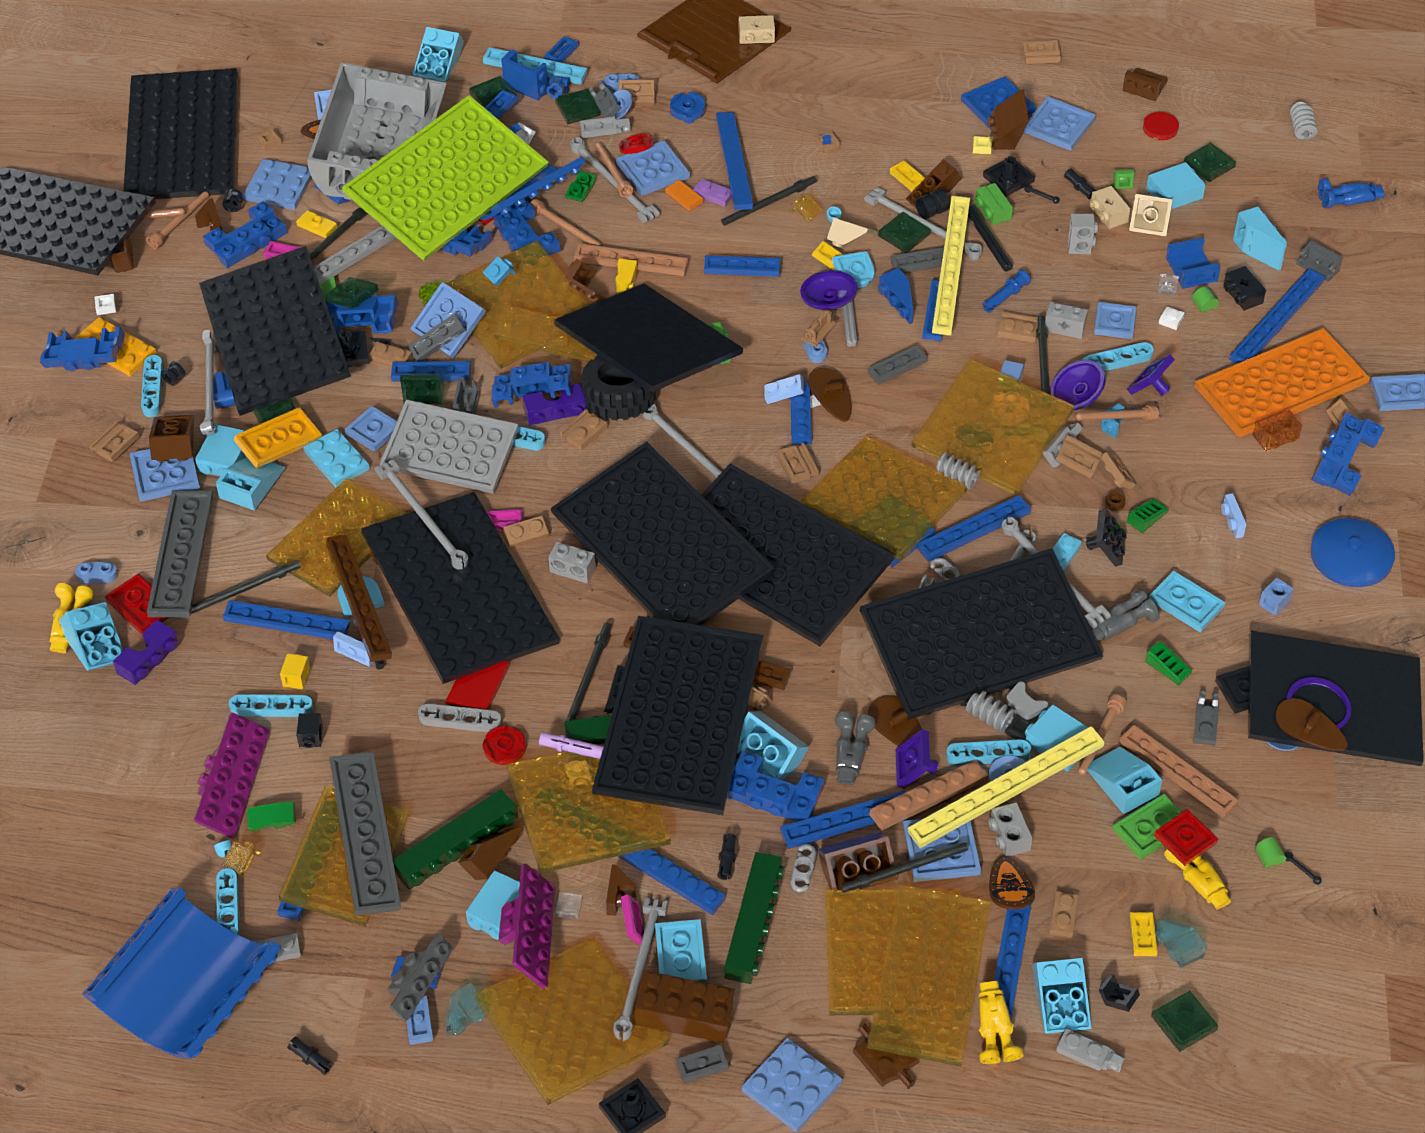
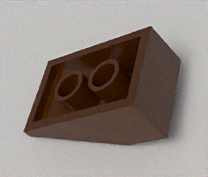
M1019 90L1002 102L988 116V127L991 128L990 142H993L994 150H1015L1029 122L1024 90Z
M194 415L159 416L153 418L149 435L151 460L165 462L169 459L185 461L192 458Z

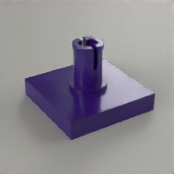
M1171 354L1147 366L1127 388L1129 393L1133 395L1152 385L1160 396L1166 394L1171 388L1160 376L1175 360Z
M921 729L895 749L897 786L901 788L908 786L926 771L933 774L938 768V762L930 759L929 732Z

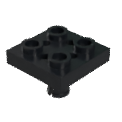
M1008 156L1004 161L983 171V177L991 184L995 183L1006 197L1024 188L1026 185L1032 184L1035 180V176L1012 156Z
M346 329V334H344V330L340 331L337 336L348 367L370 364L365 331L351 333L350 330Z
M1107 509L1099 511L1096 536L1087 537L1086 546L1089 550L1100 547L1116 567L1123 565V556L1125 555L1124 544L1127 535Z
M639 1078L599 1103L600 1110L618 1133H643L666 1118V1113Z

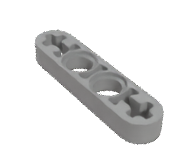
M424 704L418 709L419 721L426 726L489 732L493 728L501 726V716L493 710L437 704ZM446 714L455 715L452 720H445L443 718ZM474 716L476 720L468 723L465 721V718Z

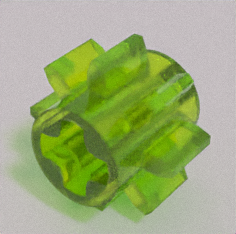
M426 283L420 288L419 298L423 300V305H427L438 289V284Z

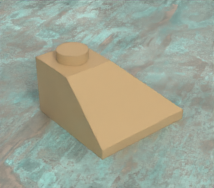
M1135 194L1129 231L1166 237L1173 199Z
M833 218L827 239L832 241V245L842 248L843 245L850 246L877 234V231Z

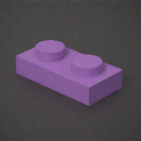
M701 179L693 189L703 199L724 207L732 199L729 188Z

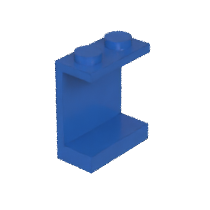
M513 49L501 59L503 84L505 87L538 101L547 94L548 72L546 63L543 62L536 70L518 63L517 51Z
M1204 238L1168 245L1166 259L1182 289L1218 282L1220 267L1218 263L1210 264L1203 252Z

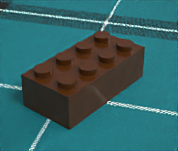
M643 970L632 1024L725 1043L735 989Z

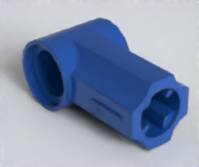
M550 77L547 94L551 98L557 99L562 93H568L569 78Z
M217 372L214 375V404L216 409L235 406L232 388H230L227 375L222 372Z

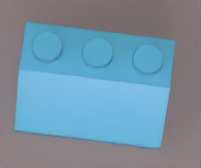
M748 711L737 755L741 756L744 751L763 758V766L760 772L783 781L800 765L809 746L763 712Z

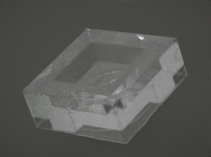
M1160 273L1157 292L1176 295L1179 276Z
M560 892L555 911L556 916L578 919L583 900L582 895Z

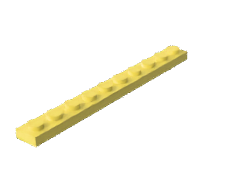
M951 197L932 333L951 335L970 203V198Z
M1091 726L908 827V833L918 847L922 848L1104 747V741Z

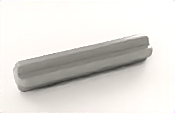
M849 302L842 307L846 343L848 347H855L857 345L854 310L853 303Z

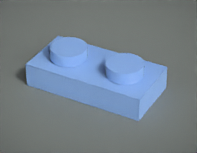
M331 90L314 92L318 120L322 119Z
M801 374L764 385L765 401L767 404L803 394L804 382Z
M1233 493L1227 494L1223 504H1221L1222 514L1226 515L1229 530L1233 531L1235 538L1244 537L1245 519Z
M337 632L333 636L334 651L369 667L373 664V662H370L363 642L341 632Z

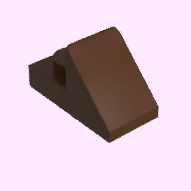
M211 198L195 215L197 227L209 226L210 231L219 227L222 230L214 200Z
M612 864L606 910L607 915L616 916L617 907L622 905L621 897L628 894L632 898H636L637 893L635 884L617 865Z

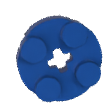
M688 92V95L679 93L670 101V114L679 120H683L685 123H693L705 113L704 99L697 93Z

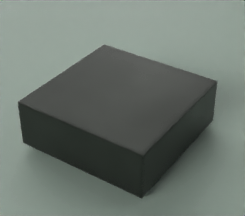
M1016 715L1011 724L1005 729V734L1016 740L1026 741L1025 732L1031 722Z

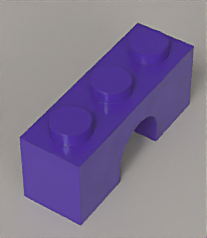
M580 384L571 385L570 396H567L566 390H561V398L555 401L546 400L542 392L522 396L523 408L529 425L578 416L586 410L585 398Z
M158 620L142 633L145 644L148 647L147 649L138 652L127 647L113 660L116 673L134 685L143 680L179 644L176 631Z

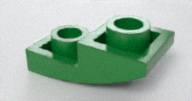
M579 171L575 181H571L565 198L583 202L597 180L596 175Z
M280 802L247 809L248 829L254 832L271 826L279 829L295 824V803Z

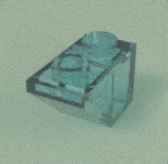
M1164 919L1158 921L1155 932L1156 938L1159 943L1164 944L1172 961H1176L1180 968L1204 957L1207 944L1194 927Z
M472 983L451 994L444 1021L445 1033L448 1038L452 1035H459L467 1026L480 1022L488 1014L485 1000Z

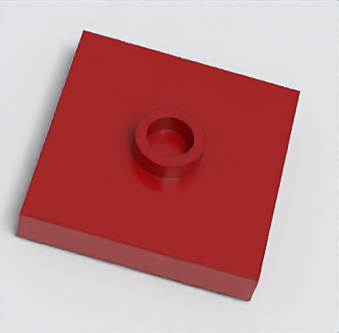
M1188 809L1154 831L1153 835L1184 866L1216 845L1219 840Z

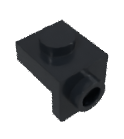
M1109 974L1099 988L1106 1006L1127 1012L1130 1011L1140 996L1137 988L1119 984L1113 974Z

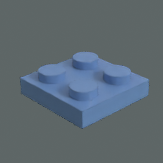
M1098 302L1094 334L1133 339L1136 306Z
M371 406L345 428V433L373 452H376L390 440L397 421Z

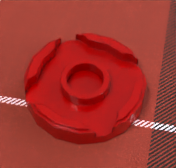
M1153 112L1145 117L1143 123V130L1150 138L1156 137L1162 141L1175 137L1179 129L1177 118L1166 112Z
M636 134L626 138L627 141L625 142L621 140L618 145L621 153L635 154L650 149L654 146L655 142L652 135L648 137L647 134Z
M504 725L490 730L485 735L486 738L482 744L486 758L497 765H509L517 762L522 758L526 750L524 734L515 727L513 729Z

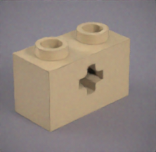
M773 15L739 17L738 32L740 44L774 43L775 26Z
M1112 186L1092 192L1090 207L1109 229L1129 221L1130 208Z

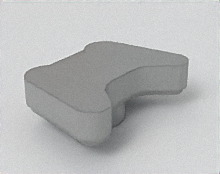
M1018 682L1006 697V704L1015 710L1014 713L1029 720L1041 714L1043 710L1047 711L1048 703L1046 701L1033 700L1025 692V683Z

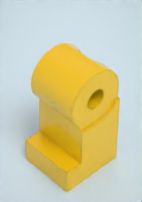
M619 258L617 263L618 275L616 276V292L618 294L634 287L638 274L637 261Z

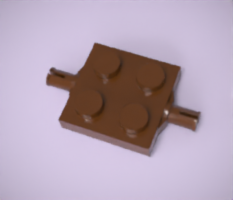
M865 1023L860 1025L858 1031L864 1036L865 1040L853 1048V1053L882 1087L898 1079L905 1084L907 1089L913 1087L915 1081L909 1076L908 1071L920 1062V1057L891 1024L875 1033Z

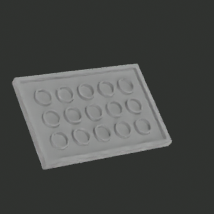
M406 400L379 465L382 469L381 465L383 463H387L389 466L388 461L393 459L399 466V473L494 494L519 427L518 424Z

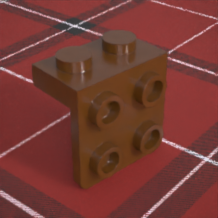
M1136 68L1133 72L1127 70L1124 77L1123 91L1156 101L1167 84L1168 78L1140 68Z
M576 258L569 266V271L565 276L570 281L569 285L596 302L606 299L587 287L597 270Z

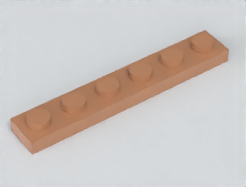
M579 243L574 255V261L577 258L584 263L617 267L619 258L635 260L640 271L685 276L688 265V258Z
M1133 725L1120 737L1119 743L1221 817L1225 818L1238 805L1239 800L1137 726Z
M974 760L870 809L869 815L879 828L884 830L987 781L989 775Z

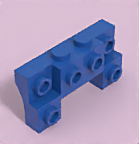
M525 198V203L518 207L513 205L511 206V211L504 215L500 213L493 216L494 225L499 230L502 239L508 242L510 250L517 254L527 269L537 266L546 257L560 252V242L552 232L539 237L526 222L535 217L534 208Z
M264 201L248 209L252 220L226 235L217 227L203 235L204 244L214 252L227 269L267 246L270 241H275L288 233L286 225L275 216L274 210Z
M475 225L468 234L467 229H465L444 245L441 250L455 256L460 252L471 257L477 250L482 251L492 240L491 231L488 230L485 234L479 233V226Z
M396 294L325 300L337 335L341 327L366 325L372 326L374 334H387L393 331L396 324L395 313L399 305Z
M120 326L116 327L115 332H109L106 328H102L100 341L97 338L71 340L72 337L67 331H63V335L56 337L53 332H49L46 348L41 353L40 363L45 368L63 366L68 371L100 368L102 363L116 362L118 349L123 347L125 332Z
M549 362L514 367L511 368V374L494 376V385H492V402L494 407H499V401L508 399L510 405H513L514 394L516 398H520L523 395L542 392V394L550 393L552 398H556V391L566 390L567 396H570L573 379L571 365L551 367Z
M1346 412L1337 429H1333L1327 439L1330 441L1329 445H1325L1320 453L1322 459L1312 481L1335 488L1350 496L1362 476L1347 468L1359 442L1374 448L1381 437L1384 427L1369 419L1362 421Z
M744 751L742 752L734 767L728 798L750 805L754 809H761L770 812L774 816H781L796 822L812 818L815 806L824 788L823 778L804 772L798 785H794L760 773L763 766V758Z

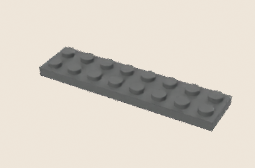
M172 491L147 609L148 617L190 618L213 501L212 491Z
M374 752L329 757L354 914L359 916L401 910Z

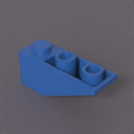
M899 268L879 276L878 290L880 294L888 299L890 305L897 309L903 319L905 318L909 324H912L913 304L909 279Z

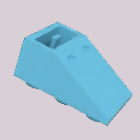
M426 27L413 76L446 82L461 54L464 44L461 35L456 32Z
M1259 207L1239 212L1233 241L1242 252L1278 271L1281 270L1287 247L1285 238L1280 235L1276 227L1272 225L1266 214Z
M245 457L226 468L217 480L216 486L219 498L255 511L285 467L270 462L256 469L251 461Z
M106 602L67 611L59 620L66 640L87 671L114 664L113 660L124 651Z
M1121 747L1092 761L1087 770L1123 814L1157 797L1160 793L1162 779L1149 764Z
M1083 958L1032 964L1035 991L1044 1033L1065 1032L1066 1029L1071 1031L1092 1029Z

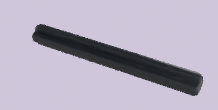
M970 206L968 210L969 219L1005 272L1011 271L1013 269L1012 262L975 206Z

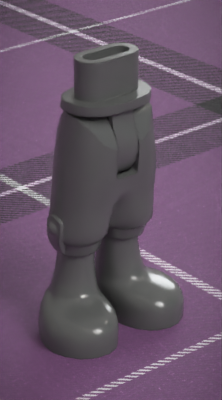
M1136 589L1131 593L1128 601L1117 603L1108 611L1111 615L1109 619L1103 617V623L1099 624L1096 621L1098 626L1090 628L1097 642L1101 639L1105 641L1135 626L1141 617L1145 616L1147 620L1155 622L1160 618V615L1151 598L1147 600L1146 593L1141 589Z
M839 712L835 718L836 725L841 730V738L835 744L837 748V782L853 785L855 778L859 776L864 754L868 750L867 743L864 741L865 737L875 728L876 720L870 715L859 716L856 724V737L852 743L851 734L855 723L854 716L848 712Z

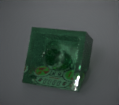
M400 374L404 404L406 400L425 404H443V374Z

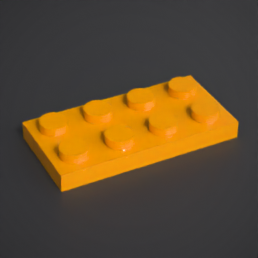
M98 317L74 339L97 338L100 341L102 328H106L109 332H115L116 326ZM125 332L123 347L118 349L116 362L107 364L131 377L144 365V361L148 356L157 354L156 349Z
M299 407L235 435L234 442L257 469L302 449L309 443L321 438L322 434Z

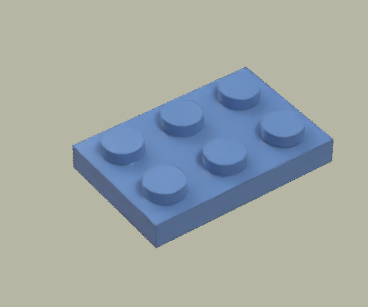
M1425 374L1371 378L1370 383L1379 411L1425 409Z

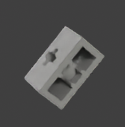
M1050 302L1046 314L1045 327L1051 333L1082 339L1088 310Z

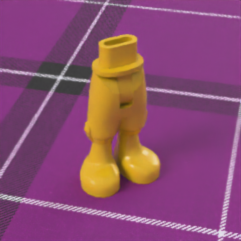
M58 583L54 591L61 604L53 614L54 619L49 640L51 643L50 650L52 652L66 653L70 644L66 640L59 620L69 611L74 597L75 604L73 610L83 608L93 599L94 591L87 586H78L75 593L70 585Z
M1168 849L1164 852L1165 858L1183 870L1184 879L1194 887L1207 903H1212L1218 910L1231 902L1227 895L1228 890L1208 860L1202 859L1200 855L1192 861L1195 867L1190 865V863L1184 866Z
M998 981L980 983L981 993L978 994L981 1027L979 1032L986 1039L985 1051L979 1054L980 1063L998 1064L1001 1062L996 1044V1033L999 1034L1001 1039L1004 1062H1011L1024 1056L1023 1049L1020 1046H1014L1010 1035L1013 1033L1014 1024L1010 1020L1003 991L999 990Z

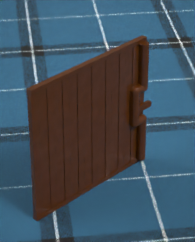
M685 0L637 33V37L667 53L668 59L675 58L718 84L791 32V28L774 19V43L740 44L738 32L739 17L769 15L743 0Z

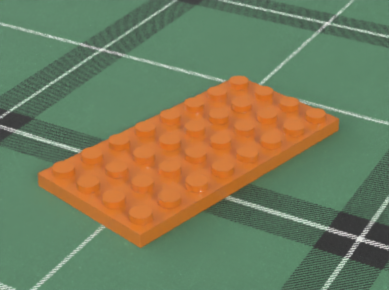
M1322 328L1197 380L1194 387L1233 432L1241 438L1369 383L1370 377L1333 337Z

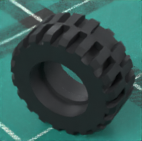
M599 355L595 356L594 360L591 359L582 370L581 384L585 404L596 416L600 415L601 418H611L615 421L618 419L628 420L630 417L636 418L640 413L643 414L648 408H651L656 400L657 391H649Z

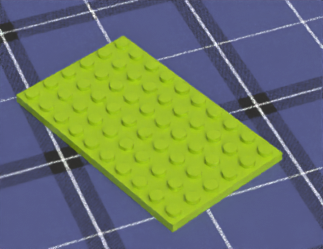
M468 95L345 184L342 191L425 261L488 213L490 209L547 168L549 162Z

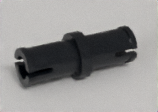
M1072 168L1065 172L1064 178L1074 185L1075 190L1082 192L1090 200L1092 192L1097 190L1087 183V179L1080 177Z
M733 834L723 835L722 850L718 856L720 864L717 877L722 880H730L732 878L733 862L736 861L735 846L737 836Z
M297 1036L290 1040L293 1045L289 1043L287 1049L301 1057L302 1062L306 1065H312L323 1075L330 1071L327 1068L328 1066L330 1068L333 1067V1062L318 1053V1049L314 1046L310 1047Z

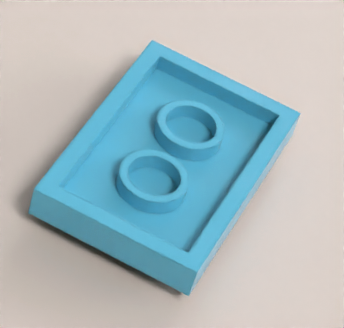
M338 429L303 447L306 455L335 488L370 470L366 460Z
M1174 570L1149 595V599L1151 598L1155 605L1200 633L1225 607L1224 601Z
M701 919L655 923L659 973L707 983Z

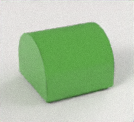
M1133 169L1113 171L1115 190L1133 188Z
M1208 287L1199 288L1192 296V301L1201 312L1218 307L1219 301Z
M1266 838L1256 845L1255 851L1264 868L1286 861V856L1276 838Z

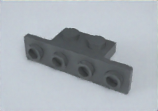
M441 934L435 935L425 952L410 953L404 959L403 966L393 976L392 983L388 987V990L393 995H397L390 1008L403 1021H407L453 950V947Z

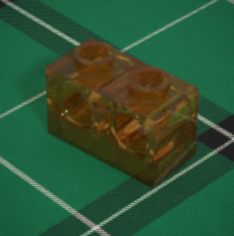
M1286 410L1255 422L1253 437L1264 451L1276 449L1283 444L1299 439L1302 424L1290 410Z

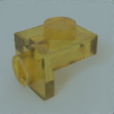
M807 194L803 198L799 196L792 203L794 207L790 212L793 213L797 210L809 223L823 209Z
M243 840V842L233 841L222 865L244 876L253 855L259 856L261 852L254 849L256 845L247 840Z

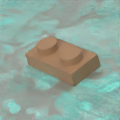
M376 342L369 353V360L392 366V362H409L412 358L411 351Z
M1108 452L1101 456L1105 463L1104 468L1114 476L1113 481L1119 487L1131 490L1136 485L1117 456Z
M542 516L503 527L510 548L542 539L549 535Z
M1056 891L1050 935L1072 938L1079 895Z

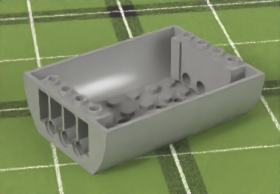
M341 62L307 159L310 175L317 187L325 195L352 200L342 191L343 186L437 119L447 83Z

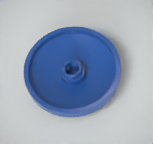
M1352 518L1333 520L1321 526L1313 537L1310 549L1312 561L1321 574L1335 583L1349 587H1367L1381 582L1392 570L1395 560L1393 543L1380 528L1369 522Z

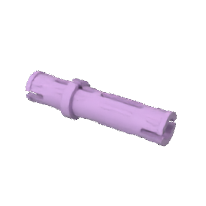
M542 732L539 739L540 746L543 745L555 748L559 752L568 751L600 759L603 746L570 739L566 735L557 736Z

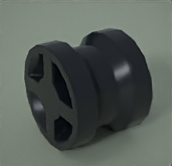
M229 189L226 191L222 203L224 209L229 212H238L244 196L239 190Z
M172 361L168 368H164L161 371V376L169 385L175 386L179 379H183L186 376V372L179 363Z

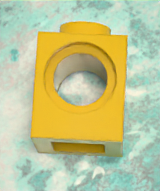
M300 654L286 655L280 672L283 687L304 689L310 672L308 656Z

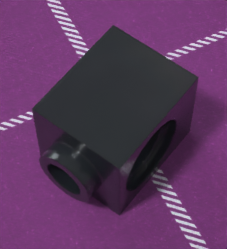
M299 713L296 733L299 747H321L323 731L321 714Z

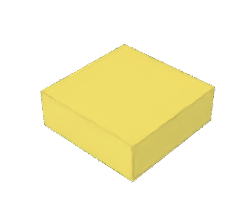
M974 136L973 153L991 154L992 142H990V137Z

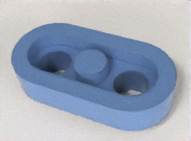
M631 73L610 74L605 77L604 84L611 91H619V80H639V77Z
M823 340L817 347L802 341L810 361L820 363L826 360L827 348Z
M84 562L75 569L77 580L81 583H110L118 576L116 566L111 562Z

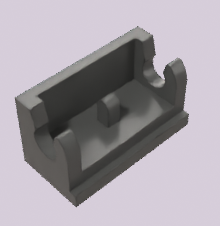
M1312 240L1300 252L1302 257L1298 259L1297 265L1325 276L1327 282L1340 271L1343 257Z
M459 378L453 410L476 414L480 391L477 389L475 380L472 381V386H467L465 378Z

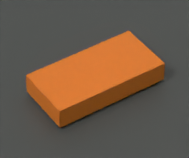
M680 180L665 188V193L688 211L703 203V198Z

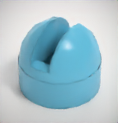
M835 206L828 208L826 215L828 221L832 223L833 218L840 219L842 212L840 208Z
M231 840L214 845L217 855L225 858V852L228 856H231L233 853Z

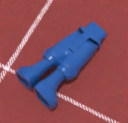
M1321 178L1318 185L1319 199L1322 200L1324 208H1332L1339 204L1347 206L1376 201L1377 198H1384L1385 196L1382 186H1375L1374 183L1370 185L1369 183H1351L1334 188L1331 187L1329 179Z

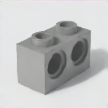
M1071 214L1067 240L1068 254H1091L1092 247H1095L1096 243L1094 233H1097L1098 223L1094 222V214Z
M556 542L548 557L551 573L587 584L596 569L595 553Z
M1017 802L993 808L988 824L990 830L994 831L997 836L996 843L999 850L1002 849L1005 856L1031 851L1033 838Z

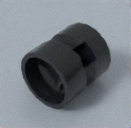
M941 188L922 195L915 200L917 212L925 220L950 209L949 198Z

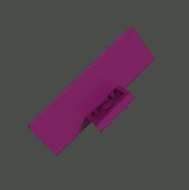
M233 712L230 713L218 749L212 755L209 754L203 765L206 767L205 772L200 775L197 782L200 785L197 794L201 795V799L194 817L195 823L231 839L236 836L270 732L268 728Z
M525 863L521 865L519 897L511 902H507L501 909L498 941L505 946L514 940L513 966L541 988L545 989L548 987L555 886Z

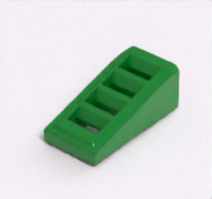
M1152 498L1132 510L1128 514L1127 523L1143 534L1169 512V509Z
M1158 641L1146 654L1145 662L1178 686L1192 674V670L1161 641ZM1178 670L1182 671L1178 675L1175 674Z

